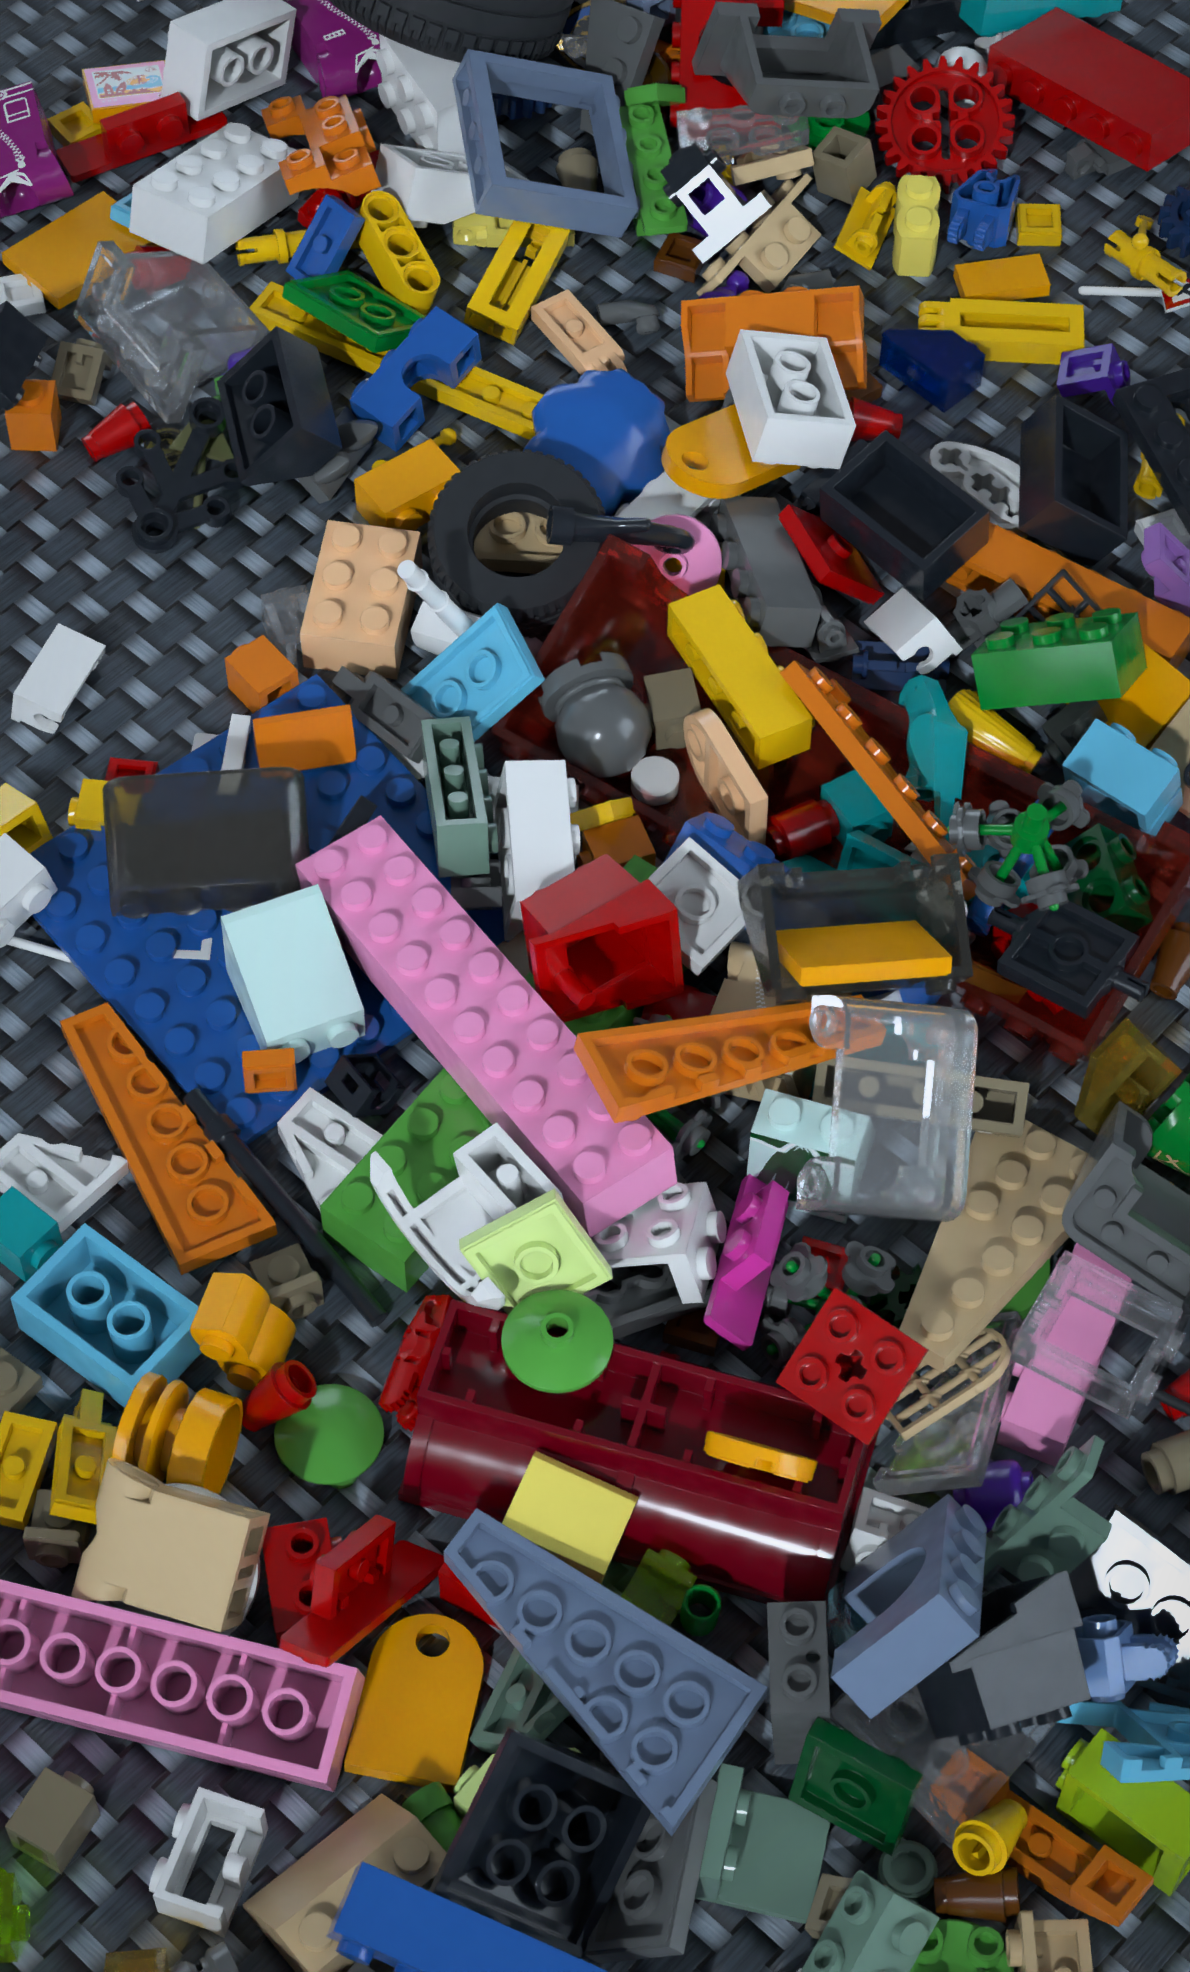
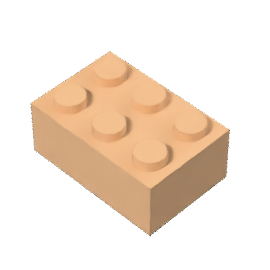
M333 520L327 521L300 631L304 667L338 672L344 666L351 672H356L359 675H367L369 671H374L385 678H398L417 593L408 589L406 582L398 575L397 569L399 564L405 560H411L420 569L423 568L421 532Z

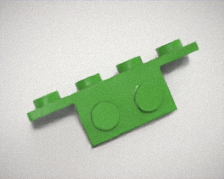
M638 104L634 106H621L619 114L622 128H625L627 134V154L629 161L633 164L632 178L635 193L640 199L639 214L637 218H633L637 237L686 232L688 230V220L684 205L678 208L662 188L668 182L660 171L669 164V159L672 155L660 105Z

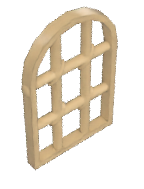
M984 1328L974 1339L976 1341L968 1345L947 1368L949 1369L957 1364L961 1368L959 1375L932 1392L927 1385L930 1380L940 1375L941 1372L933 1368L919 1377L916 1372L927 1365L924 1362L920 1363L896 1402L916 1389L922 1393L920 1400L897 1415L893 1416L890 1412L886 1417V1420L890 1421L905 1441L989 1388L1003 1375L1009 1365L1011 1351L1002 1334L992 1328ZM992 1340L1001 1344L1002 1347L971 1367L965 1361L969 1355ZM998 1360L995 1366L982 1378L978 1376L981 1370ZM967 1379L973 1382L943 1403L939 1402L942 1395ZM928 1404H931L934 1408L903 1428L900 1422Z

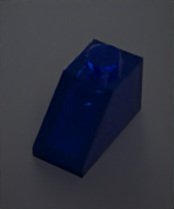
M888 329L882 333L879 365L943 413L981 386L985 354L975 344L966 341L953 330Z

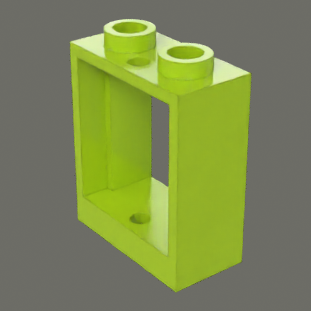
M1103 1728L1098 1731L1090 1743L1080 1738L1061 1765L1065 1770L1055 1786L1061 1789L1055 1810L1102 1846L1104 1844L1154 1877L1153 1884L1171 1897L1190 1871V1793L1174 1781L1120 1783L1100 1764L1104 1741H1120Z

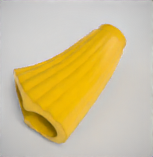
M970 689L956 692L949 700L948 705L959 724L968 731L966 750L992 765L1028 778L1037 766L1043 753L1038 751L1032 742L994 709L981 710L978 692L971 691Z

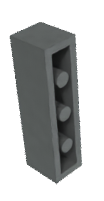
M736 496L721 499L718 514H713L711 517L710 530L720 545L722 568L728 572L731 580L732 595L738 598L746 623L753 633L758 632L761 634L767 646L811 648L822 608L798 550L779 520L778 514L781 510L776 498Z

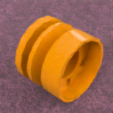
M153 1372L146 1373L133 1389L121 1416L112 1458L136 1466L161 1482L166 1478V1484L185 1483L197 1485L219 1495L237 1450L243 1417L242 1401L238 1397L203 1388L196 1393L188 1406L189 1393L186 1383L175 1379L168 1384L167 1379L163 1375Z

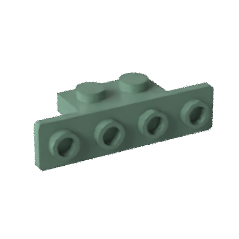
M1093 1435L1079 1449L1071 1446L1062 1455L1054 1472L1048 1478L1040 1475L1033 1481L1025 1493L1023 1501L1017 1507L1009 1504L1002 1510L995 1520L992 1530L986 1534L984 1576L996 1565H1000L1021 1581L1066 1570L1069 1574L1108 1540L1113 1524L1073 1497L1093 1477L1105 1441Z

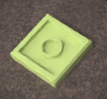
M555 1188L459 1239L460 1251L482 1280L489 1277L504 1294L505 1305L502 1308L508 1315L517 1304L535 1293L557 1289L584 1294L613 1278L611 1266Z

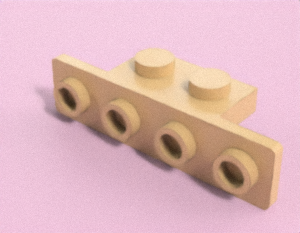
M807 172L795 183L791 179L785 180L771 195L775 204L750 224L753 227L748 234L743 230L725 247V250L730 255L725 260L719 256L701 274L706 282L696 292L699 297L703 293L713 291L737 265L766 293H770L780 284L822 235L791 204L812 180Z

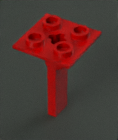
M834 1287L779 1375L776 1383L854 1437L869 1445L929 1349L837 1287Z

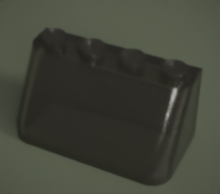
M267 767L124 776L112 779L103 786V814L112 917L124 916L131 919H139L149 914L176 913L178 915H193L201 910L222 909L236 912L301 890L295 864L310 856L305 777L299 770L290 767Z

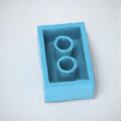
M86 1223L10 1298L19 1329L124 1408L133 1389L143 1375L148 1372L163 1375L169 1384L177 1379L202 1353L200 1345L190 1333V1327L199 1306Z

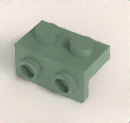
M859 1870L842 1896L801 1972H910L940 1917L924 1906L886 1887L869 1874Z

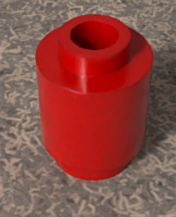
M809 799L771 815L767 818L765 845L773 851L775 856H779L783 861L797 858L825 847L831 843L833 837L838 836L840 833L836 812L831 804L824 799L817 802Z

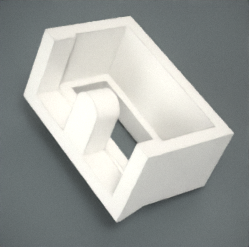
M198 1787L192 1804L183 1803L176 1816L172 1837L177 1839L169 1858L161 1857L152 1873L149 1891L154 1893L153 1898L157 1912L205 1928L224 1938L268 1832L265 1810ZM211 1825L236 1834L209 1900L205 1905L182 1897Z

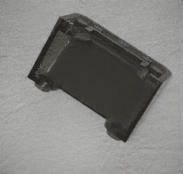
M958 853L933 854L930 857V867L927 864L911 865V861H902L894 867L818 872H802L801 867L790 868L785 872L784 863L758 864L737 881L740 909L764 995L775 997L776 1005H789L807 1002V995L911 988H925L926 995L930 996L956 992V983L963 982L973 976ZM916 920L952 956L951 974H948V976L802 987L779 961L776 930Z

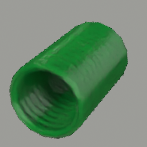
M707 1584L694 1585L686 1591L680 1612V1622L687 1633L693 1636H704L714 1630L721 1609L719 1593ZM696 1603L704 1604L710 1608L712 1614L707 1617H697L690 1612L688 1607Z

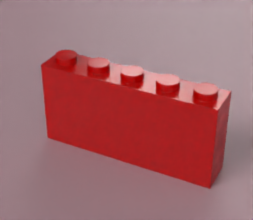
M1058 7L989 46L987 70L994 73L992 86L1004 84L1005 94L1146 172L1190 146V78Z

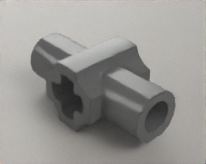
M1009 578L990 593L986 589L980 591L968 589L956 598L957 605L952 612L955 619L944 627L963 649L961 652L972 644L978 648L985 641V638L1000 626L1002 621L1007 620L1029 602L1012 578ZM952 653L949 657L953 659L956 656Z

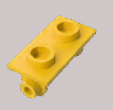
M882 182L875 186L871 192L862 186L859 188L833 247L868 271L873 267L894 218L895 208L893 206L896 203L897 192L896 187L892 183Z

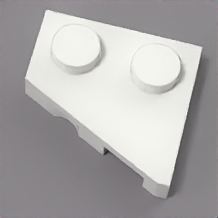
M21 1133L15 1135L0 1149V1192L4 1194L11 1186L16 1188L58 1222L60 1233L66 1230L129 1173L128 1161L121 1156L112 1155L110 1161L83 1155L82 1147L64 1143L49 1144L42 1138Z

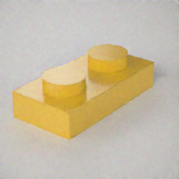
M4 1411L0 1422V1525L21 1530L27 1527L36 1501L37 1490L41 1487L57 1441L59 1428L57 1422Z

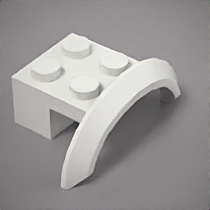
M497 1122L453 1153L459 1177L414 1209L400 1188L391 1167L376 1151L371 1153L370 1182L389 1215L417 1253L448 1288L464 1302L493 1310L501 1309L505 1305L504 1294L489 1277H486L484 1280L479 1277L460 1251L459 1239L554 1188L563 1199L559 1189Z

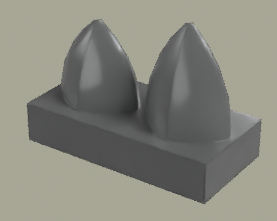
M347 406L334 411L343 449L314 475L296 478L319 504L331 500L375 440L374 436L378 430L376 422L358 419Z

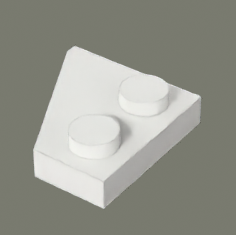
M311 1087L277 1122L278 1134L319 1211L320 1205L383 1136Z

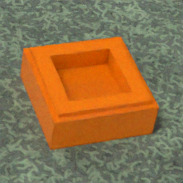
M294 1048L242 1051L245 1093L294 1091L297 1089Z

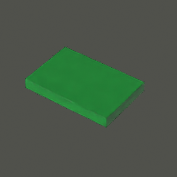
M349 270L285 282L282 294L284 299L373 353L397 349L408 337L413 324L418 319L426 317Z

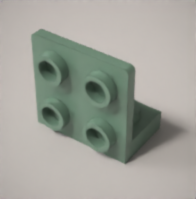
M721 1763L695 1899L806 1924L818 1886L830 1822L789 1799L742 1789L744 1768Z

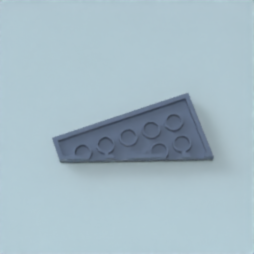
M476 1508L444 1550V1562L667 1832L673 1836L767 1697L768 1687Z

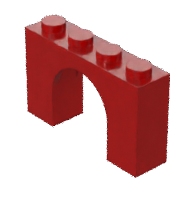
M673 0V7L681 8V22H672V48H680V62L671 61L672 85H682V87H685L686 102L670 105V128H678V144L753 146L781 139L782 116L761 115L753 112L734 86L723 84L710 75H695L691 61L716 1L757 4L760 13L757 26L782 27L784 0Z

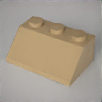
M381 1793L243 1904V1908L295 1972H348L355 1961L337 1953L336 1948L339 1942L326 1936L355 1868L363 1861L429 1891L447 1852L415 1815Z

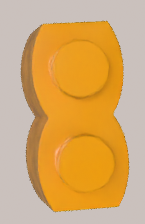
M213 1272L190 1327V1333L200 1345V1351L205 1356L218 1362L221 1369L227 1374L226 1378L231 1384L244 1390H253L275 1363L285 1362L296 1334V1326L285 1312L271 1303L266 1290L244 1273Z

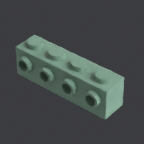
M470 716L421 720L423 770L439 878H469L478 874H490L489 854L498 853L496 823H493V805L491 795H489L487 769H484L482 743H474Z

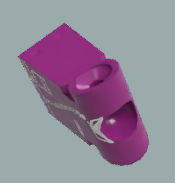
M283 0L297 9L291 47L316 83H319L322 98L328 96L339 97L344 94L349 98L368 89L378 87V84L382 83V75L376 59V52L380 50L378 33L347 16L329 0Z
M29 81L0 90V219L24 210L34 209L73 197L72 188L57 160L49 121L32 82Z

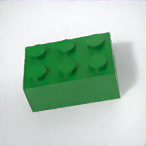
M1120 608L1102 609L1092 613V617L1075 618L1074 613H1059L1047 617L1045 622L1029 623L1026 617L1002 621L1000 626L991 635L987 636L985 641L971 654L981 710L1121 698L1147 668L1138 612L1121 614Z

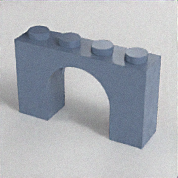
M949 1493L847 1572L843 1598L868 1625L835 1649L831 1678L870 1719L874 1718L980 1636L987 1529L981 1517L972 1507L966 1504L961 1507Z

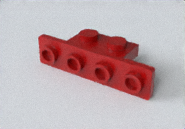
M179 92L101 119V134L56 150V156L70 180L75 183L214 133L227 125L228 121L222 111L199 121L187 115L185 100Z
M376 1514L359 1529L350 1532L345 1540L326 1555H321L316 1560L309 1577L310 1586L313 1587L311 1611L281 1635L280 1649L300 1657L309 1664L321 1667L331 1666L435 1579L444 1563V1556L406 1540H399L394 1544L396 1522Z

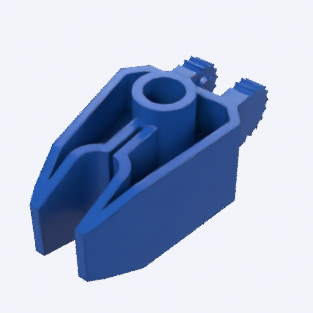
M997 169L978 170L953 192L947 242L958 244L961 240H966L970 246H973V249L984 251L987 247L997 248L1006 246L1015 218L1020 176L1014 174L1006 179L997 180Z

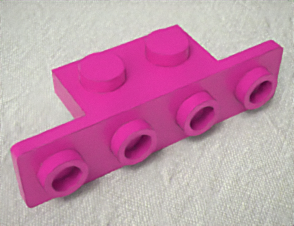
M751 1174L742 1179L704 1316V1322L707 1326L742 1351L753 1345L789 1206V1191L774 1180L769 1184H765Z

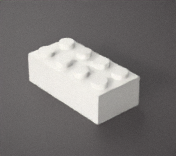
M230 122L133 184L129 232L198 263L205 264L298 200L299 192L292 195L289 194L278 162L286 160L287 156L296 151V149L287 146L282 140L270 139L253 132L244 124Z

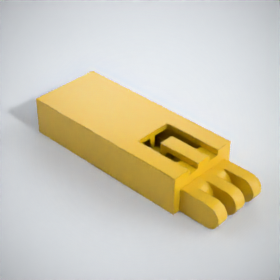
M513 220L466 307L464 323L514 345L531 314V307L536 305L567 246L571 230ZM525 237L532 240L525 251V256L534 260L531 267L527 266L528 260L526 259L522 263L514 260Z
M950 298V302L924 301L918 306V342L923 346L948 347L947 359L1060 365L1062 352L1084 348V305Z

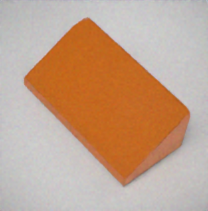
M350 704L252 720L255 750L261 775L289 773L356 761V746Z

